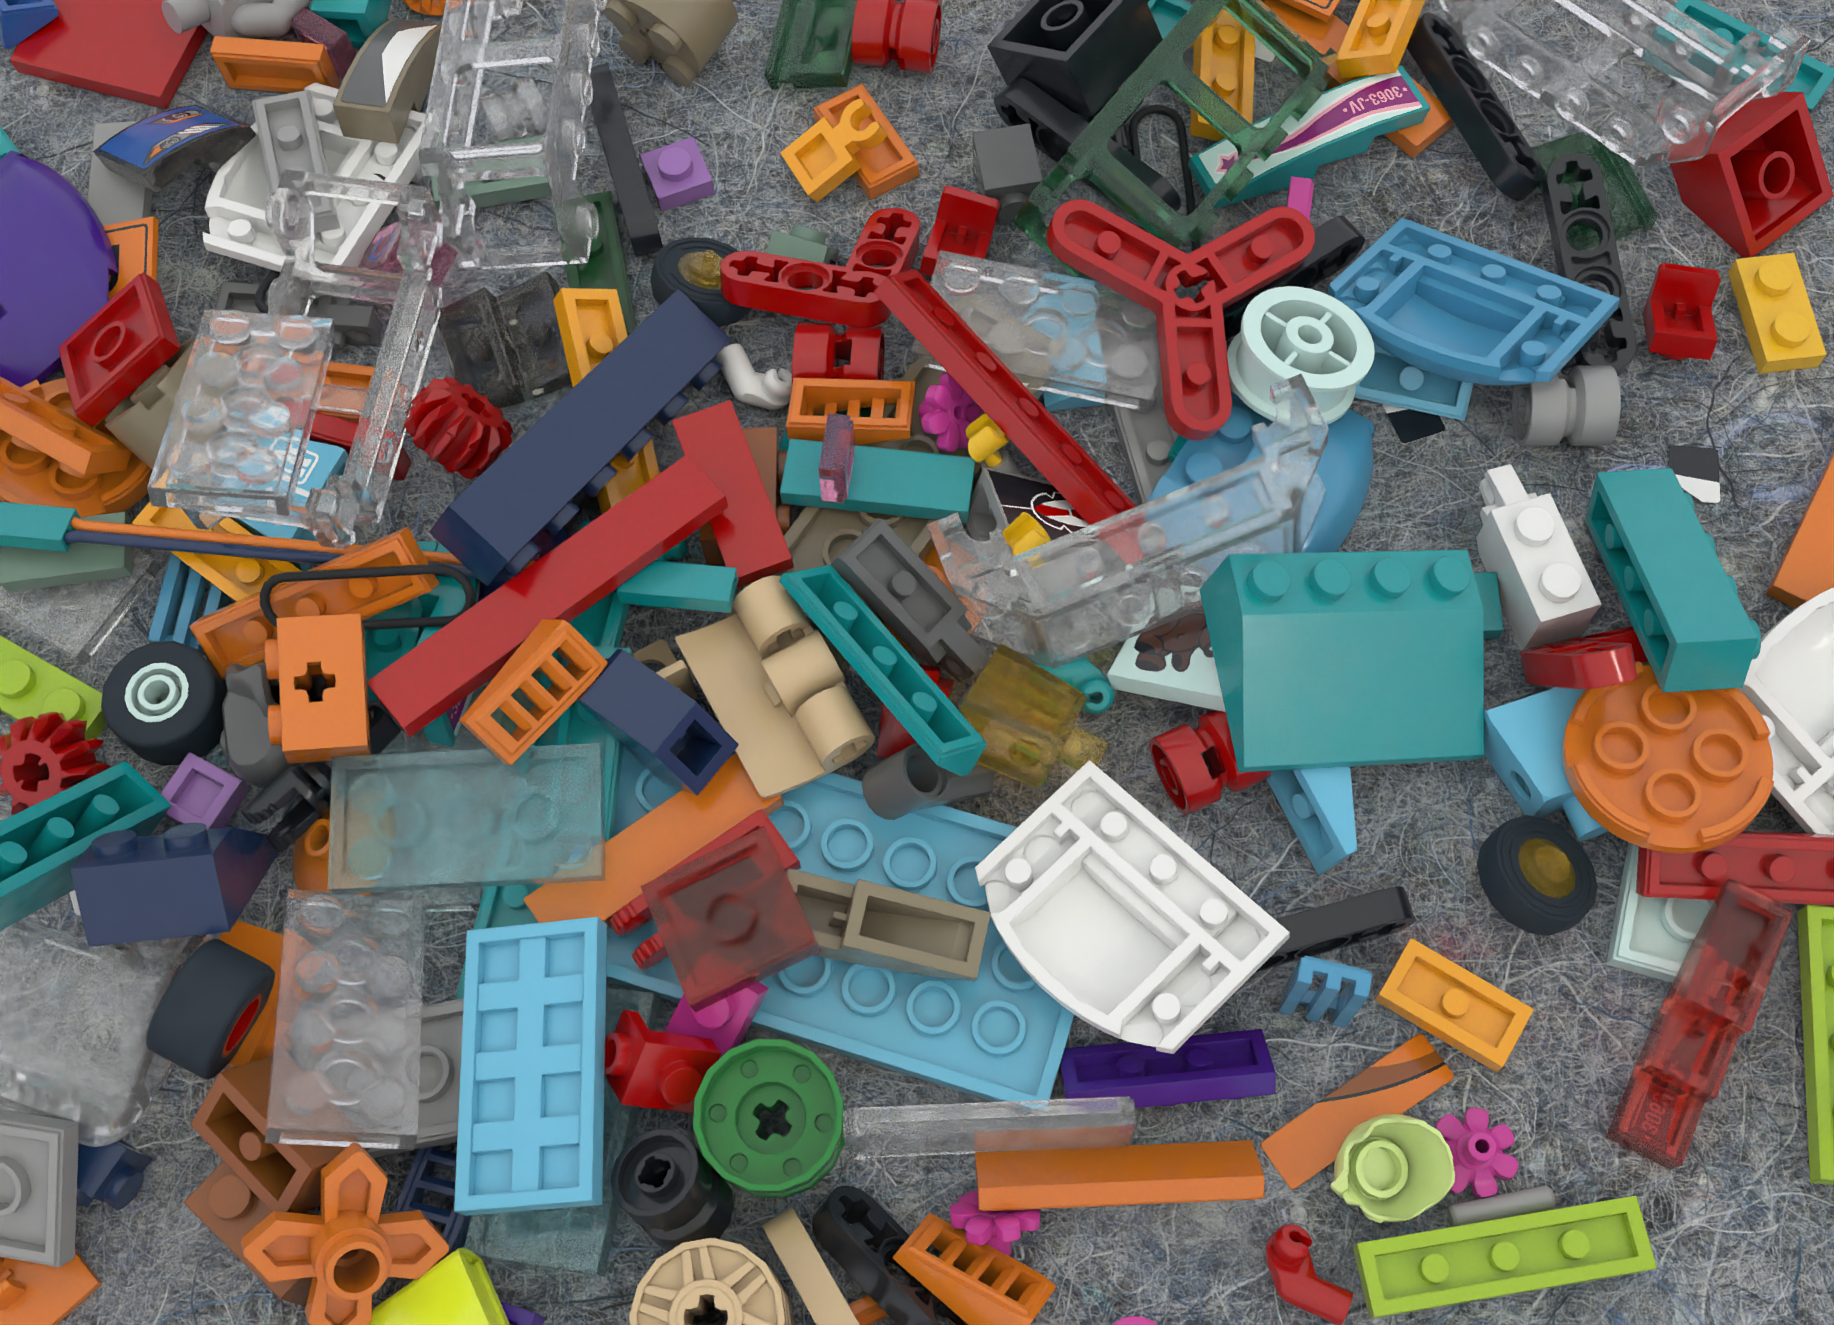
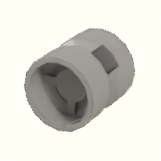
M1611 365L1575 366L1571 368L1568 375L1563 376L1560 370L1550 382H1536L1514 385L1512 424L1516 442L1520 447L1559 445L1563 437H1566L1572 446H1606L1612 444L1616 437L1620 420L1621 392L1616 370Z

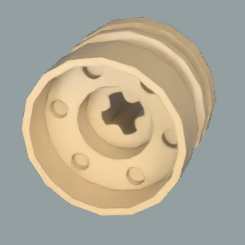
M716 1238L681 1243L656 1259L637 1285L629 1314L630 1325H693L694 1316L706 1314L709 1302L714 1301L715 1307L728 1316L726 1325H795L792 1302L777 1275L770 1267L743 1245Z

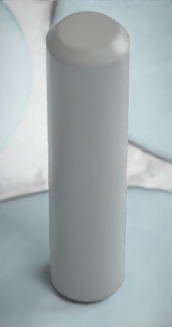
M1545 1185L1452 1204L1447 1209V1217L1451 1227L1553 1210L1556 1206V1200L1552 1189Z

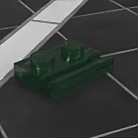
M857 0L782 1L764 73L771 89H779L780 83H792L794 88L847 87L853 63L851 52L852 28Z
M1607 124L1600 126L1598 131L1592 134L1585 135L1584 132H1580L1531 147L1541 162L1545 175L1554 160L1569 152L1583 153L1598 163L1603 176L1615 240L1628 237L1629 233L1642 228L1644 232L1652 229L1658 215ZM1565 173L1559 185H1568L1571 189L1573 203L1569 210L1570 212L1579 208L1578 194L1585 181L1577 182L1574 180L1572 173ZM1542 182L1541 184L1538 185V187H1539L1540 191L1543 193V182ZM1577 225L1566 232L1567 241L1575 250L1583 251L1599 246L1598 234L1591 227Z

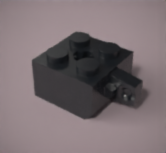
M1030 0L987 47L1007 86L1017 77L1025 78L1072 112L1093 116L1108 103L1110 97L1126 79L1143 65L1145 59L1159 45L1163 38L1148 6L1149 0Z

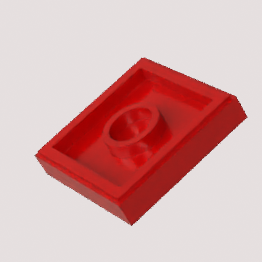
M144 272L138 274L59 346L58 350L75 416L93 428L180 350L160 284Z

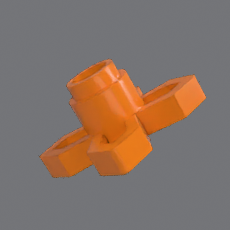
M359 1143L350 1144L321 1169V1215L272 1211L241 1239L244 1256L269 1282L312 1277L305 1308V1314L310 1325H367L372 1321V1294L384 1284L387 1277L419 1279L449 1251V1245L443 1234L421 1210L380 1214L388 1178L384 1170Z

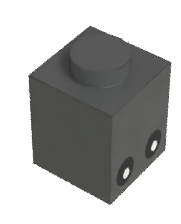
M1030 123L972 132L973 171L978 194L997 199L1000 202L996 222H1019L1030 216L1041 215L1043 179Z

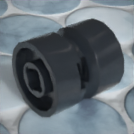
M654 1129L640 1134L632 1140L616 1159L611 1175L613 1196L620 1207L637 1224H640L644 1231L660 1247L670 1251L684 1242L707 1238H721L730 1224L733 1213L732 1190L725 1179L703 1157L699 1149L687 1136L674 1129Z

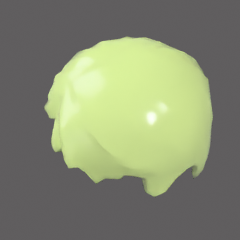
M1401 1114L1379 1115L1357 1124L1346 1136L1335 1160L1334 1180L1330 1186L1338 1196L1344 1198L1346 1204L1359 1206L1364 1215L1370 1220L1378 1223L1406 1221L1430 1209L1447 1195L1455 1181L1453 1156L1449 1145L1445 1142L1440 1131L1425 1121Z

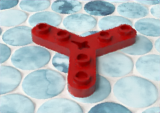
M1084 199L1070 200L1062 204L1054 213L1046 233L1049 248L1063 263L1156 314L1165 415L1169 425L1176 433L1186 439L1196 441L1209 439L1215 435L1231 414L1232 398L1223 309L1295 270L1310 254L1315 243V231L1310 220L1302 212L1291 207L1282 206L1265 211L1189 254L1096 203ZM1203 281H1208L1194 301L1190 297L1180 299L1175 294L1180 284L1188 288L1193 285L1196 286Z

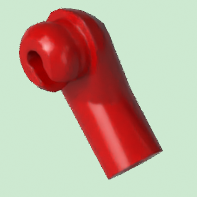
M1282 1225L1275 1234L1269 1237L1265 1249V1260L1277 1294L1285 1302L1335 1325H1342L1350 1308L1353 1292L1317 1277L1308 1249L1312 1245L1309 1233L1299 1225Z

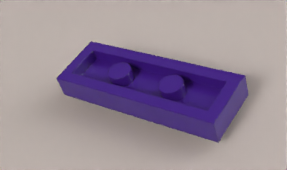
M1262 1029L1193 1035L1174 1054L1156 1051V1047L1132 1042L1065 1048L1059 1067L1067 1115L1105 1113L1111 1110L1151 1106H1174L1181 1103L1221 1099L1238 1100L1252 1096L1276 1094V1072Z

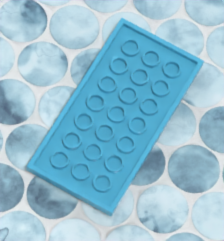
M624 745L613 837L681 791V789L662 783ZM829 773L801 787L781 794L784 805L768 815V818L800 861L801 868L798 871L855 885L858 879L987 912H990L985 885H979L975 867L1018 828L944 805L915 810L896 820H886L876 815L868 806L863 796L862 781L835 773ZM572 842L560 873L602 844ZM783 880L741 908L766 925L770 930ZM663 907L653 919L637 930L627 933L625 936L617 935L611 925L607 927L606 981L679 1004L701 959L714 952L769 988L750 1026L1045 1118L1075 1014L1059 1004L1027 974L1000 937L991 916L978 977L975 981L887 970L793 950L759 966L751 955L737 942L714 929H710L690 944L686 940L676 952L662 959L660 963L642 970L639 969L633 960L632 953L635 952V949L643 941L673 922L667 910Z

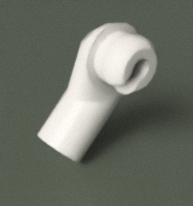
M740 344L728 345L717 355L716 359L723 365L721 370L737 401L769 410L783 408L790 402L792 374L786 369L780 368L778 373L775 369H769L766 374L755 372L743 346Z

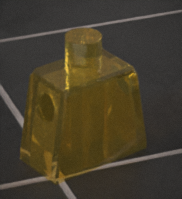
M1001 643L965 697L959 710L987 743L976 764L1034 787L1044 785L1056 760L1077 771L1089 760L1098 766L1109 742L1075 726L1077 718L1087 700L1081 691Z

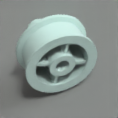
M1286 286L1269 289L1257 295L1248 304L1241 320V332L1234 337L1228 347L1227 358L1231 391L1258 414L1274 422L1286 425L1295 431H1307L1311 428L1331 424L1347 412L1353 402L1356 385L1366 377L1373 364L1375 349L1372 336L1360 317L1348 306L1332 296L1304 287Z

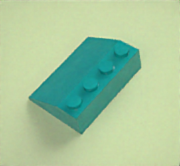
M1467 549L1229 554L1199 589L1239 772L1478 760L1484 755L1483 605Z

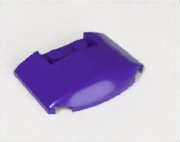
M11 150L0 159V377L22 387L34 380H38L39 384H41L62 366L58 350L59 346L111 300L108 299L109 275L118 274V268L106 231L85 197L67 179L47 165Z

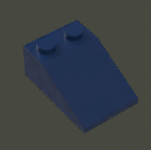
M186 823L172 827L159 835L137 837L134 831L119 830L95 838L92 844L70 868L88 947L230 932L279 854L268 842L267 838L270 835L235 827L207 829L203 823Z

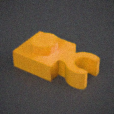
M862 99L851 102L844 109L840 123L837 126H834L827 118L823 117L780 152L807 195L817 203L861 168L853 154L861 148L872 149L878 146L888 134L877 121L871 123L866 129L859 131L861 122L873 112L870 106Z

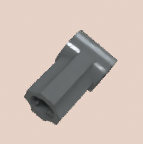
M915 743L867 769L862 781L863 796L868 806L876 815L886 820H896L915 810L975 799L989 794L993 791L992 782L998 768L992 750L984 749L970 774L959 776L937 766L921 746Z

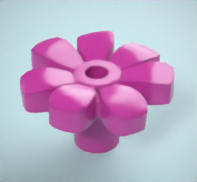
M948 372L940 375V385H931L928 388L925 400L920 404L918 413L924 432L938 434L937 447L945 452H955L958 446L961 449H968L969 439L966 436V427L985 412L979 405L974 404L976 402Z
M1474 1107L1469 1108L1464 1113L1463 1124L1455 1116L1447 1114L1433 1126L1440 1131L1445 1142L1449 1145L1453 1156L1455 1181L1449 1190V1193L1453 1195L1463 1192L1468 1183H1470L1476 1198L1491 1197L1497 1193L1498 1188L1494 1176L1503 1181H1508L1515 1176L1518 1170V1161L1509 1154L1503 1153V1150L1513 1145L1515 1141L1512 1131L1505 1124L1497 1125L1490 1130L1488 1128L1489 1115L1486 1110Z
M977 1190L963 1194L958 1198V1202L952 1204L949 1208L952 1227L965 1229L967 1242L981 1246L987 1243L1008 1256L1012 1253L1011 1242L1020 1239L1021 1231H1036L1040 1227V1211L1038 1209L979 1210Z

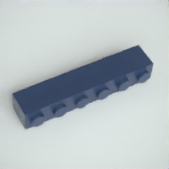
M677 289L448 505L429 533L486 586L504 569L515 577L541 550L534 540L544 530L555 537L580 511L573 501L583 491L593 499L618 473L610 464L620 454L630 462L654 436L647 427L655 419L663 426L667 425L689 401L682 392L690 384L699 392L720 371L723 365L716 357L731 339L681 290Z

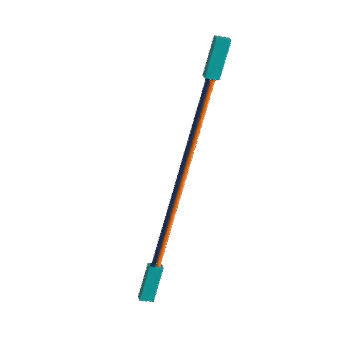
M0 502V546L68 552L72 543L80 542L321 565L364 546L82 520L75 508ZM422 551L429 564L450 565L462 571L467 578L478 579L453 554ZM531 560L520 572L525 570L527 567H529L536 561ZM653 561L612 592L618 595L619 603L731 613L738 584L737 568ZM504 569L494 580L508 582L513 576ZM435 574V575H441V576H449V575H445V574Z

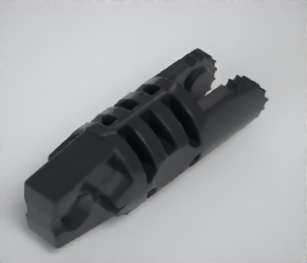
M375 705L369 707L371 758L294 763L243 807L241 814L251 824L254 823L256 825L273 816L277 810H280L296 794L302 799L280 822H277V825L269 833L268 842L278 852L282 853L289 848L316 820L323 817L329 811L328 808L337 804L357 786L361 778L368 776L382 761L378 755L401 732V729L380 707Z

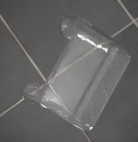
M21 919L0 931V1109L79 1122V1143L86 1146H105L125 1137L133 1129L176 1065L146 1047L147 1030L152 1016L175 975L203 943L212 939L211 934L134 942L129 950L124 952L105 945L88 947L87 939L26 919Z

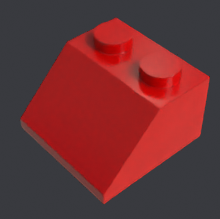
M1748 91L1666 151L1682 203L1744 258L1755 256L1834 197L1803 92Z

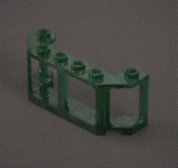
M1197 0L1068 148V152L1026 199L1011 222L1081 283L1089 282L1090 291L1118 314L1131 299L1063 263L1052 253L1048 246L1046 236L1048 227L1045 225L1044 218L1077 179H1089L1150 234L1175 248H1178L1187 237L1196 244L1220 217L1212 207L1221 196L1231 202L1255 175L1247 168L1252 159L1257 155L1265 162L1288 136V133L1280 126L1289 115L1298 122L1322 95L1321 91L1331 81L1325 73L1338 56V53L1331 47L1324 54L1318 52L1261 0ZM1225 10L1302 78L1283 100L1284 103L1262 128H1256L1251 125L1183 63V56L1207 28L1218 20ZM1158 85H1165L1231 142L1238 151V157L1188 216L1176 213L1107 150V143Z

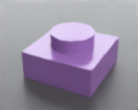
M694 137L640 154L644 172L661 212L715 194L712 178Z
M189 752L160 794L172 804L165 814V817L179 825L203 823L207 829L224 828L250 788L241 779Z

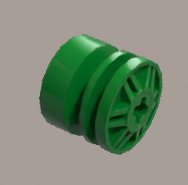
M755 1039L729 1049L707 1070L695 1096L693 1129L703 1157L732 1186L758 1198H789L814 1188L834 1169L846 1142L847 1112L833 1073L813 1051L788 1040ZM781 1107L787 1108L785 1120L791 1127L790 1132L785 1137L773 1133L767 1140L761 1139L764 1127L758 1120L759 1115L764 1110L776 1114Z

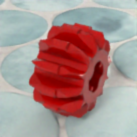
M445 377L443 380L434 378L426 388L423 387L411 402L413 404L406 414L407 420L404 427L408 434L414 437L413 443L415 447L424 450L430 456V461H437L444 466L448 473L457 471L463 478L473 480L476 476H480L497 460L499 454L512 443L511 435L513 429L510 423L503 418L502 410L493 406L488 401V396L480 395L470 384L461 385L455 378Z
M48 712L40 714L38 718L33 716L21 718L10 725V734L0 736V755L2 757L0 759V775L3 782L0 785V796L6 797L11 795L13 797L11 815H15L111 767L101 761H97L94 753L101 747L104 740L97 738L85 739L87 721H80L78 719L66 721L63 713Z

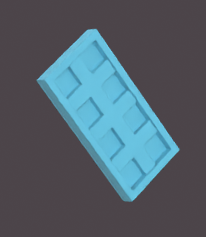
M599 917L467 930L454 1212L469 1216L602 1205L607 924Z

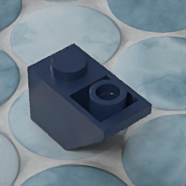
M617 648L607 660L608 665L576 700L662 783L698 796L739 744L695 700L626 651Z

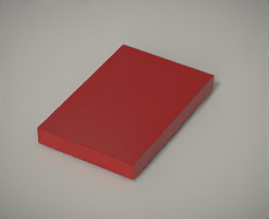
M53 0L58 8L59 16L20 42L10 61L19 73L167 109L208 31L202 25L179 34L173 31L162 12L161 4L165 0Z

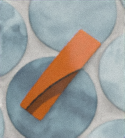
M1418 1034L1262 1141L1261 1148L1291 1189H1296L1336 1160L1343 1141L1357 1124L1379 1115L1403 1114L1451 1081L1454 1075L1423 1034Z

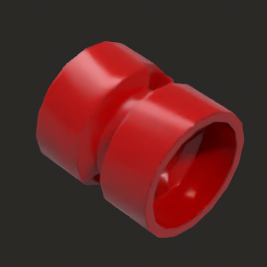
M857 0L852 28L851 52L853 63L885 68L891 60H897L900 70L927 74L933 73L941 34V0H904L903 3L897 0Z
M799 321L793 345L792 384L793 378L883 380L885 360L884 327L861 328L848 326L844 333H837L832 323ZM839 359L850 362V365L839 367Z
M1212 710L1200 716L1197 729L1182 724L1149 740L1152 761L1160 781L1173 804L1185 816L1219 801L1222 788L1224 787L1236 793L1271 776V771H1238L1226 712ZM1200 753H1203V756H1204V758H1205V760H1206V762H1207V764H1208V766H1209L1210 769L1207 768V766H1206V764H1205V762H1204V760H1203V758H1202V756H1201Z

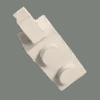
M1511 464L1487 470L1484 474L1485 478L1479 486L1486 507H1482L1479 512L1483 526L1477 536L1478 553L1486 572H1497L1500 603L1521 651L1581 635L1602 604L1551 494L1548 493L1537 496L1536 493L1527 494Z

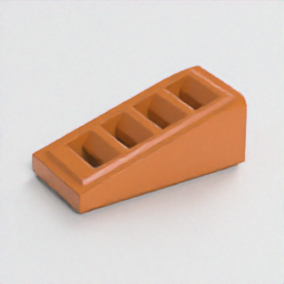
M793 378L786 423L788 440L798 439L859 446L911 438L916 383L915 381ZM897 403L895 418H883L884 406ZM872 407L870 417H860L861 408ZM848 410L847 417L837 416V412Z
M542 619L459 721L504 764L512 765L596 680L608 665V662L567 621ZM554 651L568 663L565 668L551 655ZM537 668L552 682L548 690L531 675ZM517 688L535 705L530 712L526 711L511 696ZM497 708L503 711L518 726L511 735L490 716Z
M932 1213L927 1215L892 1257L968 1325H1030L1057 1287L1039 1272L987 1243L981 1246L967 1242L965 1231L953 1228L950 1223ZM931 1244L942 1253L939 1258L926 1251Z

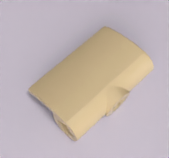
M775 575L753 582L736 596L733 601V607L737 614L712 625L678 635L675 638L679 649L721 726L739 744L735 751L757 792L765 800L784 794L833 772L863 755L875 742V736L845 686L844 682L846 679L818 630H813L800 605L779 582L781 576Z

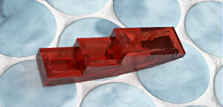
M1728 879L1723 883L1659 1010L1606 1137L1669 1170L1682 1166L1704 1103L1717 1098L1738 1037L1752 1029L1794 910L1732 879Z

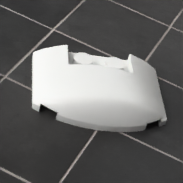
M313 83L303 89L310 90L314 103L340 228L281 240L275 223L257 124L255 122L230 150L212 182L205 204V211L210 218V234L203 232V242L208 251L330 288H336L350 280L367 265L364 253L410 181L420 182L436 139L439 122L437 117L411 110L399 144L343 137L333 108V103L339 89ZM374 174H381L386 178L385 180H382L380 177Z
M1833 587L1795 608L1761 638L1760 653L1756 659L1751 661L1743 688H1737L1757 708L1771 733L1768 737L1773 757L1772 781H1774L1771 793L1807 834L1834 835Z
M1090 760L975 867L979 885H985L991 919L1007 948L1027 974L1059 1004L1083 1021L1116 1038L1156 1047V1051L1174 1054L1290 938L1288 930Z

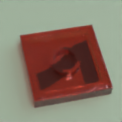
M765 826L640 886L687 1002L695 1012L822 951Z

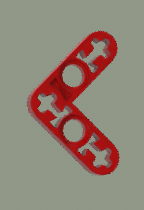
M885 208L874 212L868 218L845 267L757 251L734 252L727 255L721 261V294L728 302L742 307L852 327L869 328L878 326L886 322L891 315V310L879 299L874 291L887 276L911 270L919 252L920 220L917 215L902 208ZM878 265V266H887V267H872V266ZM797 288H813V290H798Z
M1633 626L1549 643L1520 651L1527 684L1576 690L1607 687L1635 680L1638 678L1635 662L1640 661V663L1648 661Z

